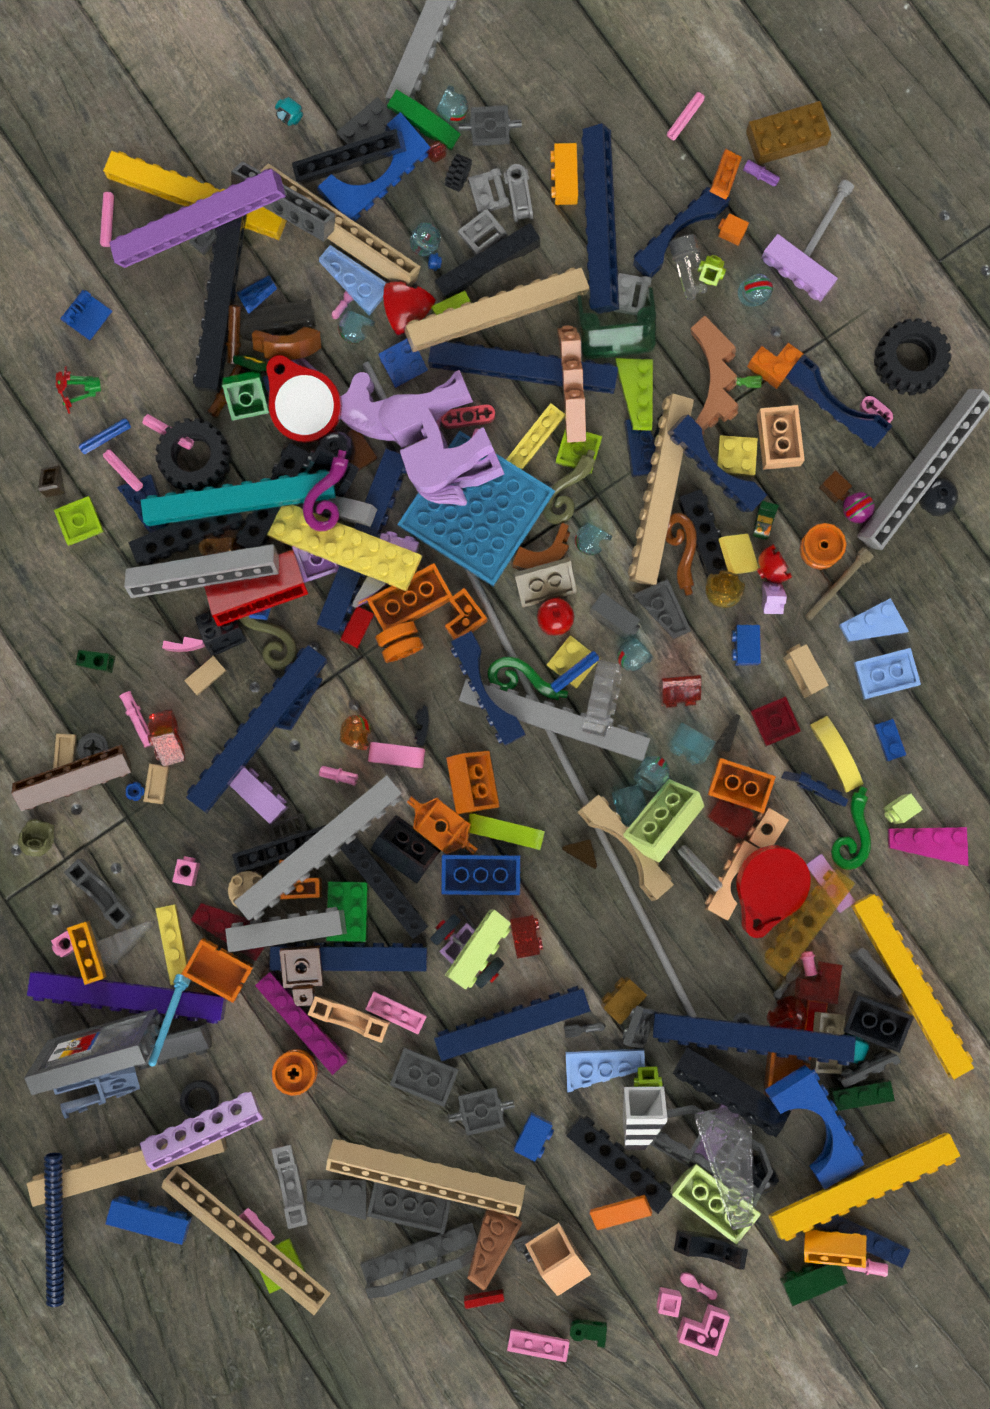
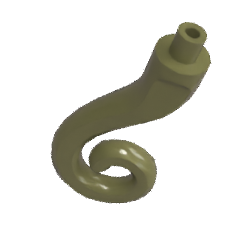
M588 450L586 456L582 455L576 468L551 487L555 490V493L543 510V515L549 523L559 525L567 522L572 517L575 510L573 500L566 495L559 496L556 500L555 498L562 490L581 481L591 472L596 462L593 459L594 451ZM553 502L556 508L566 504L565 512L561 515L554 514L552 511Z
M249 616L238 619L250 629L279 637L286 645V657L277 661L271 657L270 653L274 649L282 652V644L278 641L266 644L262 655L269 667L283 670L291 662L294 663L297 655L296 643L285 629L260 619H251Z

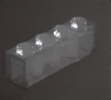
M598 660L582 732L605 737L607 730H611L613 719L610 716L611 714L614 715L617 705L613 701L618 699L620 688L616 687L617 684H621L623 673H620L621 665Z

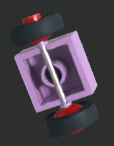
M455 914L446 922L442 920L435 927L437 931L430 938L435 945H439L443 940L450 939L439 952L451 964L475 931L473 927L466 923L455 934V928L461 921ZM496 957L487 964L483 971H479L475 984L479 988H483L489 981L492 983L500 975L498 971L505 963L499 957Z

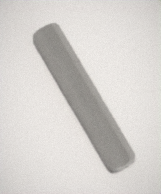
M686 845L679 848L678 852L713 891L717 892L722 887V883Z

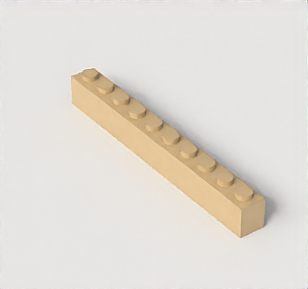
M269 163L261 170L262 172L267 169H273L281 176L283 185L336 214L334 232L328 237L333 243L391 282H406V286L412 287L417 281L421 266Z
M582 267L578 269L570 268L563 274L558 275V273L550 275L548 279L542 281L537 279L527 286L518 285L511 291H500L496 296L490 298L485 296L480 298L478 302L472 304L467 302L462 304L460 308H449L443 311L442 314L428 315L424 320H412L406 325L405 334L412 352H416L584 296L589 290V285Z
M671 394L662 403L664 411L658 423L660 430L654 443L656 450L651 458L652 469L647 477L648 489L643 496L645 503L639 516L641 523L636 531L637 543L632 550L633 562L628 570V575H630L629 581L648 586L657 584L684 451L680 445H676L671 441V436L667 432L682 416L687 414L691 416L694 399Z
M186 1135L181 1137L179 1141L184 1140ZM225 1137L155 1170H151L146 1165L142 1149L139 1146L127 1149L128 1152L121 1154L120 1151L111 1153L109 1158L103 1160L101 1157L89 1160V1164L83 1165L82 1162L70 1166L71 1169L62 1170V1197H69L222 1153L227 1149ZM168 1143L164 1144L161 1150L165 1149ZM44 1173L32 1176L33 1180L27 1183L32 1207L45 1203L44 1199L46 1197L44 1193L46 1191L44 1187L46 1185L44 1181L46 1179L44 1178Z
M333 1139L326 1165V1170L517 1217L520 1214L526 1186L517 1182L501 1180L497 1177L472 1173L460 1168L443 1166L439 1163H431L422 1159L410 1158L402 1154H394L382 1149H373L364 1145Z
M176 1166L164 1179L162 1189L313 1315L317 1313L331 1293L180 1167Z

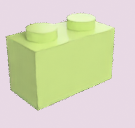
M911 793L901 795L883 808L887 820L894 824L904 823L923 810Z

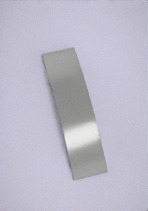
M292 1145L271 1149L275 1169H277L288 1229L307 1225L304 1194Z

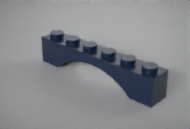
M706 187L697 201L695 199L692 200L684 213L682 211L678 213L671 225L667 224L664 226L657 238L654 236L647 243L648 246L644 250L640 249L634 255L633 266L643 276L652 278L662 269L666 249L673 238L691 224L715 219L728 207L730 198L727 197L725 200L709 192L710 188Z
M805 355L798 360L785 377L791 385L802 390L806 397L817 402L822 410L828 411L833 415L837 422L843 423L852 434L859 436L867 446L875 448L892 428V425L879 414L859 412L841 403L825 385L819 366Z
M689 414L682 416L667 432L671 436V441L676 445H680L684 449V454L690 459L693 458L697 462V467L702 472H707L710 480L723 489L726 497L732 498L736 502V507L740 511L752 512L767 496L755 482L735 478L723 471L713 461L706 449L702 428Z
M470 631L451 641L453 647L450 650L455 658L459 657L462 663L459 665L464 675L468 674L471 680L468 684L472 692L477 691L480 697L477 701L481 709L485 708L489 714L486 716V719L490 726H495L497 730L495 736L500 744L504 743L507 746L526 736L518 718L499 708L487 694L480 674L482 649L473 632Z

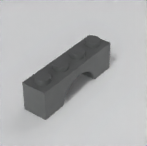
M77 859L64 871L65 875L78 888L82 889L96 902L102 910L103 916L115 929H122L136 915L84 859Z

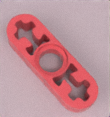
M487 404L451 409L441 417V423L447 429L488 424L494 420L495 410L491 405ZM484 410L492 413L489 415V418H485V415L480 414H484ZM475 411H478V415H480L479 420H476L477 416ZM471 412L474 417L471 421H465L463 414ZM460 413V423H458V419H453L452 423H448L447 420L444 421L448 415H451V418H457V414Z

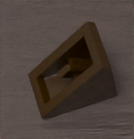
M60 465L41 469L38 489L45 497L65 494Z
M590 839L562 847L561 850L596 869L597 863Z

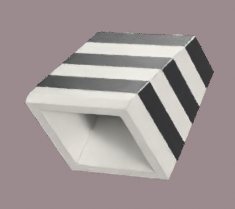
M624 1087L623 1129L625 1150H645L667 1122L664 1087Z

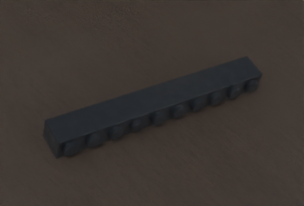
M247 214L215 228L217 238L216 243H213L212 246L214 258L209 266L211 278L207 281L208 299L204 301V310L206 312L205 317L201 321L203 333L198 341L200 353L196 356V366L198 367L197 373H194L193 384L200 391L219 393L222 389L228 348L226 341H228L229 305H234Z

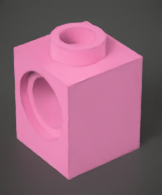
M186 856L183 859H177L172 882L195 886L200 863L195 862V858ZM186 865L191 868V873L188 876H185L182 872L183 867Z
M68 931L51 940L53 944L52 949L57 956L66 957L74 952L72 944H70L68 949L63 946L64 939L70 940Z
M660 1287L656 1305L659 1314L678 1317L682 1300L680 1291Z

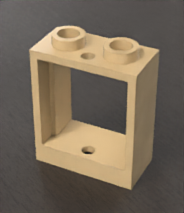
M798 644L786 651L787 655L783 659L804 698L829 686L807 644L802 647Z

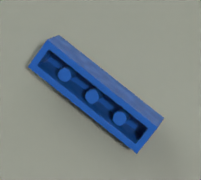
M123 1195L112 1200L106 1225L180 1245L186 1241L192 1217L187 1216L186 1212L176 1211L175 1213L168 1211V1208L165 1206L153 1207L149 1206L148 1202L141 1200L134 1202L130 1200V1197Z

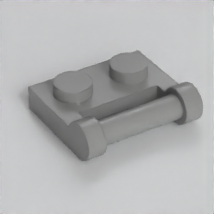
M499 168L468 177L478 215L485 209H488L490 212L510 205L509 198L506 197L500 177L502 174ZM489 180H494L499 197V200L496 202L493 199Z
M485 209L458 230V235L475 256L494 245L500 239L508 236L504 228L488 209ZM495 229L497 233H495L492 237L486 240L483 244H481L479 247L475 244L481 238L487 235L490 231Z
M619 273V310L614 312L645 316L646 297L652 279L647 276L639 277ZM635 285H641L637 307H632Z

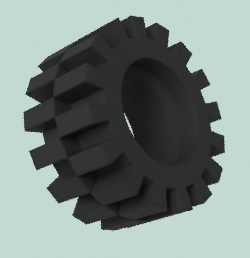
M456 154L451 162V166L448 168L445 186L458 192L461 191L469 176L472 160Z

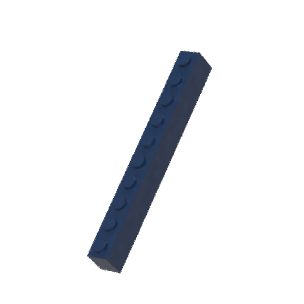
M603 123L582 129L583 137L581 138L584 152L582 160L584 163L583 179L585 182L584 197L586 200L585 216L587 218L585 230L588 238L586 250L589 260L587 263L589 271L588 285L590 289L589 306L591 310L598 314L619 310L611 130Z
M446 341L430 347L429 368L449 371L460 370L463 373L563 387L561 359L555 355H548L546 357L540 356L536 352L525 354L514 349L504 351L500 347H492L490 349L484 348L480 344L470 346L459 341L455 343ZM591 360L581 362L583 368V390L614 394L618 367L611 363L596 364V362Z
M385 449L365 503L371 504L377 509L371 527L356 523L354 529L380 539L381 529L387 525L389 520L388 511L390 508L393 509L396 498H394L395 493L400 491L403 481L401 478L403 473H407L401 454ZM339 566L318 619V627L338 635L341 634V631H345L348 624L346 618L348 613L351 614L354 607L352 604L355 595L358 594L362 587L360 583L362 578H366V575L344 566Z
M309 645L306 648H302L296 655L298 657L294 663L291 662L285 668V675L273 683V690L261 698L260 706L257 709L254 708L249 713L248 721L245 724L242 723L237 728L236 736L233 739L230 738L224 745V751L221 754L218 753L211 761L213 763L212 766L200 774V781L188 789V796L186 798L206 814L328 663L325 657Z
M655 1013L653 1038H658V1042L670 1043V1040H677V1044L689 1045V1042L697 1043L698 1047L709 1048V1045H717L716 1049L728 1050L729 1047L737 1048V1052L748 1053V1050H756V1054L768 1055V1052L777 1053V1057L788 1058L789 1055H797V1059L809 1060V1057L817 1058L818 1062L829 1063V1059L838 1060L837 1064L850 1065V1062H854L856 1036L666 1013Z

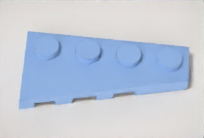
M331 245L319 257V262L358 305L370 315L383 300L386 282Z

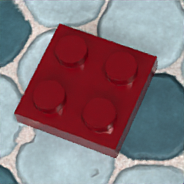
M786 696L750 711L765 747L801 732Z

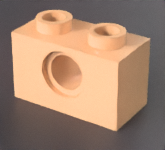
M766 808L764 813L759 812L756 818L759 821L756 826H751L746 834L748 839L746 841L759 849L774 845L789 819L771 808ZM764 824L770 827L768 835L763 834L761 831Z

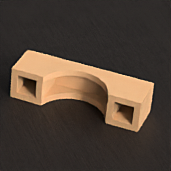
M746 841L737 842L732 851L734 853L732 860L728 859L723 867L725 873L722 877H718L722 887L717 892L714 891L713 895H708L705 901L707 905L705 909L725 920H729L737 905L731 894L732 879L739 872L745 859L759 848Z
M318 994L314 997L308 1013L309 1016L349 1028L364 1037L380 1043L383 1042L390 1024L389 1021Z

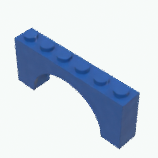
M401 112L386 125L385 130L397 129L401 131L407 151L393 155L391 165L380 178L365 185H350L338 180L331 174L317 188L319 194L329 205L354 222L361 217L360 213L364 209L368 211L375 205L374 200L378 197L382 199L388 193L387 189L391 185L395 187L402 180L400 177L404 173L407 175L415 169V163L418 161L423 162L429 156L428 151L431 147Z
M803 1065L765 1089L780 1114L799 1108L811 1110L822 1117L826 1128L825 1145L819 1157L809 1167L825 1190L865 1165L861 1159L864 1155L857 1145H853L852 1142L855 1139L849 1130L845 1131L846 1123L840 1115H836L837 1108L832 1100L828 1101L826 1096L829 1094L823 1085H819L818 1080L820 1078L814 1069L810 1070L806 1065Z

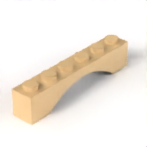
M597 795L578 811V814L589 827L598 828L610 833L628 849L637 867L639 887L651 901L659 899L674 885L671 882L672 878L670 875L660 869L659 862L644 856L623 836L629 827L624 826L620 815L609 808V803L604 797Z

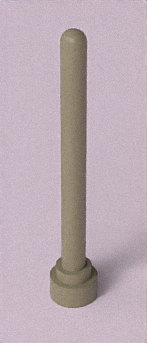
M862 547L857 552L856 560L806 614L805 617L808 621L817 615L862 564L865 565V563H869L874 558L870 551Z

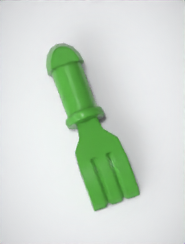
M762 376L737 378L736 385H745L747 388H761Z

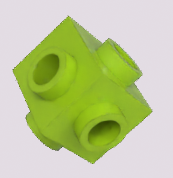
M706 256L705 261L701 260L698 272H701L699 280L705 284L717 286L719 279H723L726 271L723 268L725 261H722L718 256Z
M637 1067V1078L633 1079L634 1087H662V1078L658 1077L657 1067Z

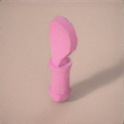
M346 291L344 292V300L340 301V304L331 314L333 319H338L345 308L348 307L347 304L354 300Z
M684 1272L680 1275V1280L685 1286L697 1289V1292H701L711 1300L717 1299L716 1291L706 1287L703 1283L699 1284L693 1274Z

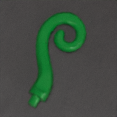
M502 657L495 660L488 668L489 682L501 686L500 690L507 692L508 689L512 690L518 684V675L513 670L507 669L505 671V675L510 678L509 683H501L497 677L498 671L501 668L513 667L520 670L543 696L559 701V697L567 698L568 691L560 690L558 693L554 692L550 683L545 682L530 665L518 658Z
M861 786L858 793H853L850 803L851 815L861 840L859 853L851 860L841 856L840 848L842 845H848L851 854L856 852L857 843L851 837L843 836L838 838L833 843L831 849L833 861L837 866L845 870L860 867L867 860L871 850L870 832L864 816L868 797L865 796L867 788Z

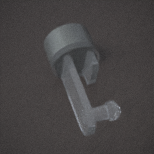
M690 234L669 242L672 258L677 264L685 297L688 301H692L696 298L697 293H706L708 289L705 283H700L697 286L694 285L690 268L700 265L701 262L699 257L701 252L697 237L694 234Z

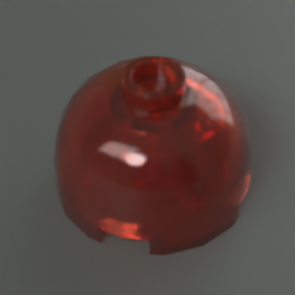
M794 996L780 999L776 1002L778 1006L773 1012L771 1009L768 1011L767 1022L770 1026L802 1030L807 1020L804 1004L799 998L796 999Z

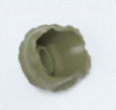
M36 819L29 820L19 834L18 845L25 855L40 857L49 851L54 842V824L41 822Z

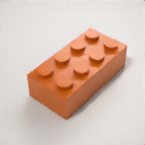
M433 563L414 574L407 591L390 586L368 598L367 601L383 631L396 625L415 621L449 603L452 595L436 565Z

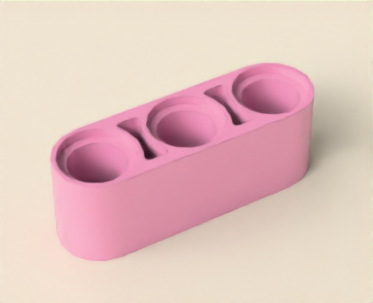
M370 742L368 762L423 768L425 749Z

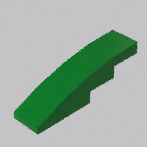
M397 89L387 104V108L397 114L401 112L412 126L420 129L421 134L451 151L461 136L457 130L443 119Z

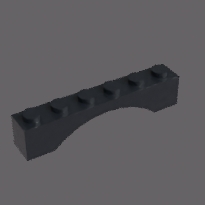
M527 224L436 279L435 288L444 301L465 291L475 281L496 267L510 260L525 256L540 247V237L532 224Z

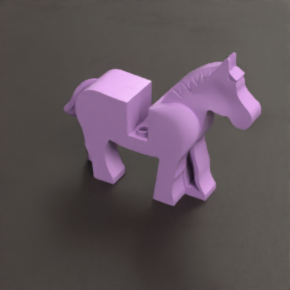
M460 370L454 372L446 383L436 387L429 393L393 395L376 402L371 397V393L374 390L373 381L367 373L360 372L353 377L347 393L341 396L342 413L340 419L347 426L368 437L395 441L401 448L406 447L400 450L408 477L418 493L431 502L465 506L467 499L462 488L479 486L504 475V471L484 427L478 429L476 434L465 444L448 448L446 440L436 423L450 409L473 402Z

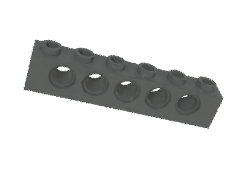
M242 161L231 171V185L239 184L248 177L261 174V171ZM285 185L283 187L286 197L263 206L323 242L334 232L336 214Z

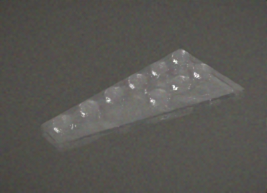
M727 1107L695 1113L694 1117L732 1230L752 1226V1124L748 1123L739 1114L730 1112Z

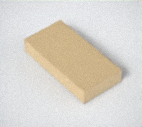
M213 656L184 681L198 696L224 674L226 669Z
M56 733L53 769L75 761L77 735Z
M149 764L143 802L164 804L170 766Z

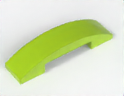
M470 813L468 823H471L470 833L537 850L541 849L545 831Z

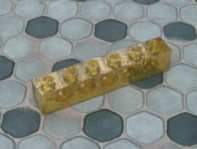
M833 868L832 871L829 869L822 878L825 881L822 885H817L812 890L811 895L813 896L809 901L805 900L799 908L801 912L798 916H793L787 924L789 928L786 932L782 931L775 940L777 941L776 945L773 948L770 947L765 952L764 957L766 958L764 962L784 977L855 885V882L838 869ZM833 884L836 892L830 896L827 894L826 889L829 885ZM818 900H822L824 903V908L821 911L815 909V903ZM805 916L812 917V924L810 926H804L803 919ZM795 931H799L801 934V938L797 942H793L791 939V935ZM782 947L789 949V954L786 957L779 955Z

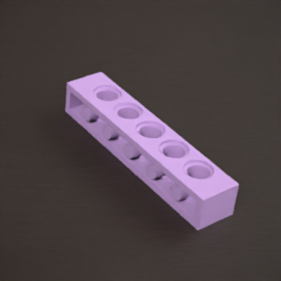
M252 1092L242 1093L234 1100L222 1102L219 1107L205 1110L195 1118L186 1119L176 1127H169L161 1134L146 1138L145 1141L140 1143L146 1165L151 1170L160 1168L262 1120L263 1116ZM238 1109H242L240 1114L235 1115ZM223 1117L222 1122L216 1124L217 1120ZM205 1126L202 1132H198L200 1127ZM186 1135L184 1140L179 1141L181 1136ZM168 1143L167 1147L161 1150V1147Z

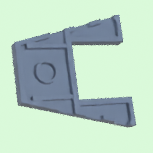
M133 1066L53 1090L55 1095L92 1084L97 1086L99 1092L97 1094L60 1104L64 1119L69 1118V1113L77 1110L79 1113L88 1110L87 1106L95 1103L99 1105L104 1104L107 1098L115 1095L116 1098L140 1089L135 1067Z

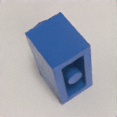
M736 625L734 630L731 631V641L735 643V649H732L731 653L732 661H735V666L759 665L761 663L760 625Z
M531 1112L514 1146V1151L534 1162L537 1157L541 1158L545 1150L543 1144L546 1139L550 1140L554 1132L552 1122Z

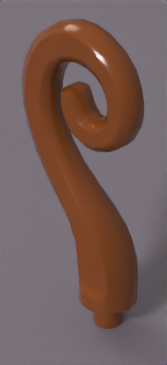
M674 513L670 515L665 540L670 545L678 546L684 541L686 533V546L678 566L677 580L680 590L684 589L685 595L688 596L693 594L691 587L694 586L691 565L696 549V530L688 516ZM675 523H680L684 530L678 529L677 536L673 537L672 527Z

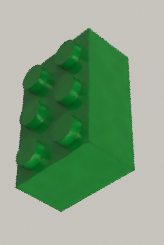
M328 882L327 908L337 907V910H344L347 934L329 936L326 941H368L369 884L367 882Z

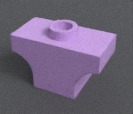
M762 582V609L764 614H783L787 596L782 583Z

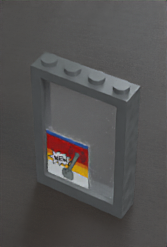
M153 1009L47 1040L24 1077L31 1095L146 1063L164 1021L162 1015H159L157 1009Z

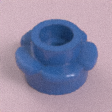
M437 252L430 254L428 269L436 271L437 268H441L442 258L438 256Z
M139 782L127 785L126 797L128 799L138 801L144 795V788L141 787Z

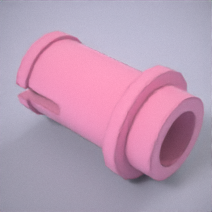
M812 951L801 952L800 959L803 961L805 976L818 974L814 962L815 954Z

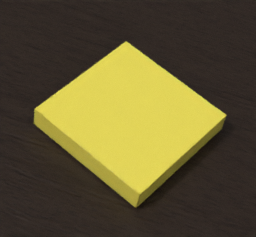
M749 534L719 538L729 575L757 571L759 567Z

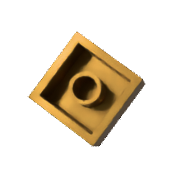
M621 977L614 985L616 989L612 993L607 992L601 999L603 1002L601 1004L602 1008L620 1025L647 996L628 977L625 979Z

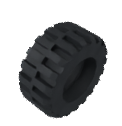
M909 318L903 322H897L886 331L875 349L874 365L878 366L875 370L877 375L882 376L880 381L883 384H889L888 388L890 390L897 389L898 394L902 395L908 392L909 396L915 395L917 392L922 394L928 389L933 388L944 376L950 366L949 362L951 361L952 354L948 353L951 350L950 343L946 344L948 338L946 334L942 335L940 333L941 329L938 326H931L932 322L928 320L924 323L922 319L916 318L912 322V319ZM903 343H913L920 346L928 358L927 368L923 371H911L903 367L897 358V347Z
M184 418L183 423H180L178 420L174 422V427L170 428L168 426L165 429L167 432L165 436L161 434L159 437L161 443L156 445L158 454L155 455L156 462L159 464L158 468L165 479L173 487L180 489L181 492L185 490L202 491L205 487L217 488V483L219 481L223 482L226 479L224 474L229 473V463L232 462L230 446L216 426L214 427L212 423L208 421L203 422L200 418H195L194 421L190 418ZM189 437L194 441L205 442L211 450L210 459L200 470L187 472L179 467L177 457L182 446L178 442L181 438Z

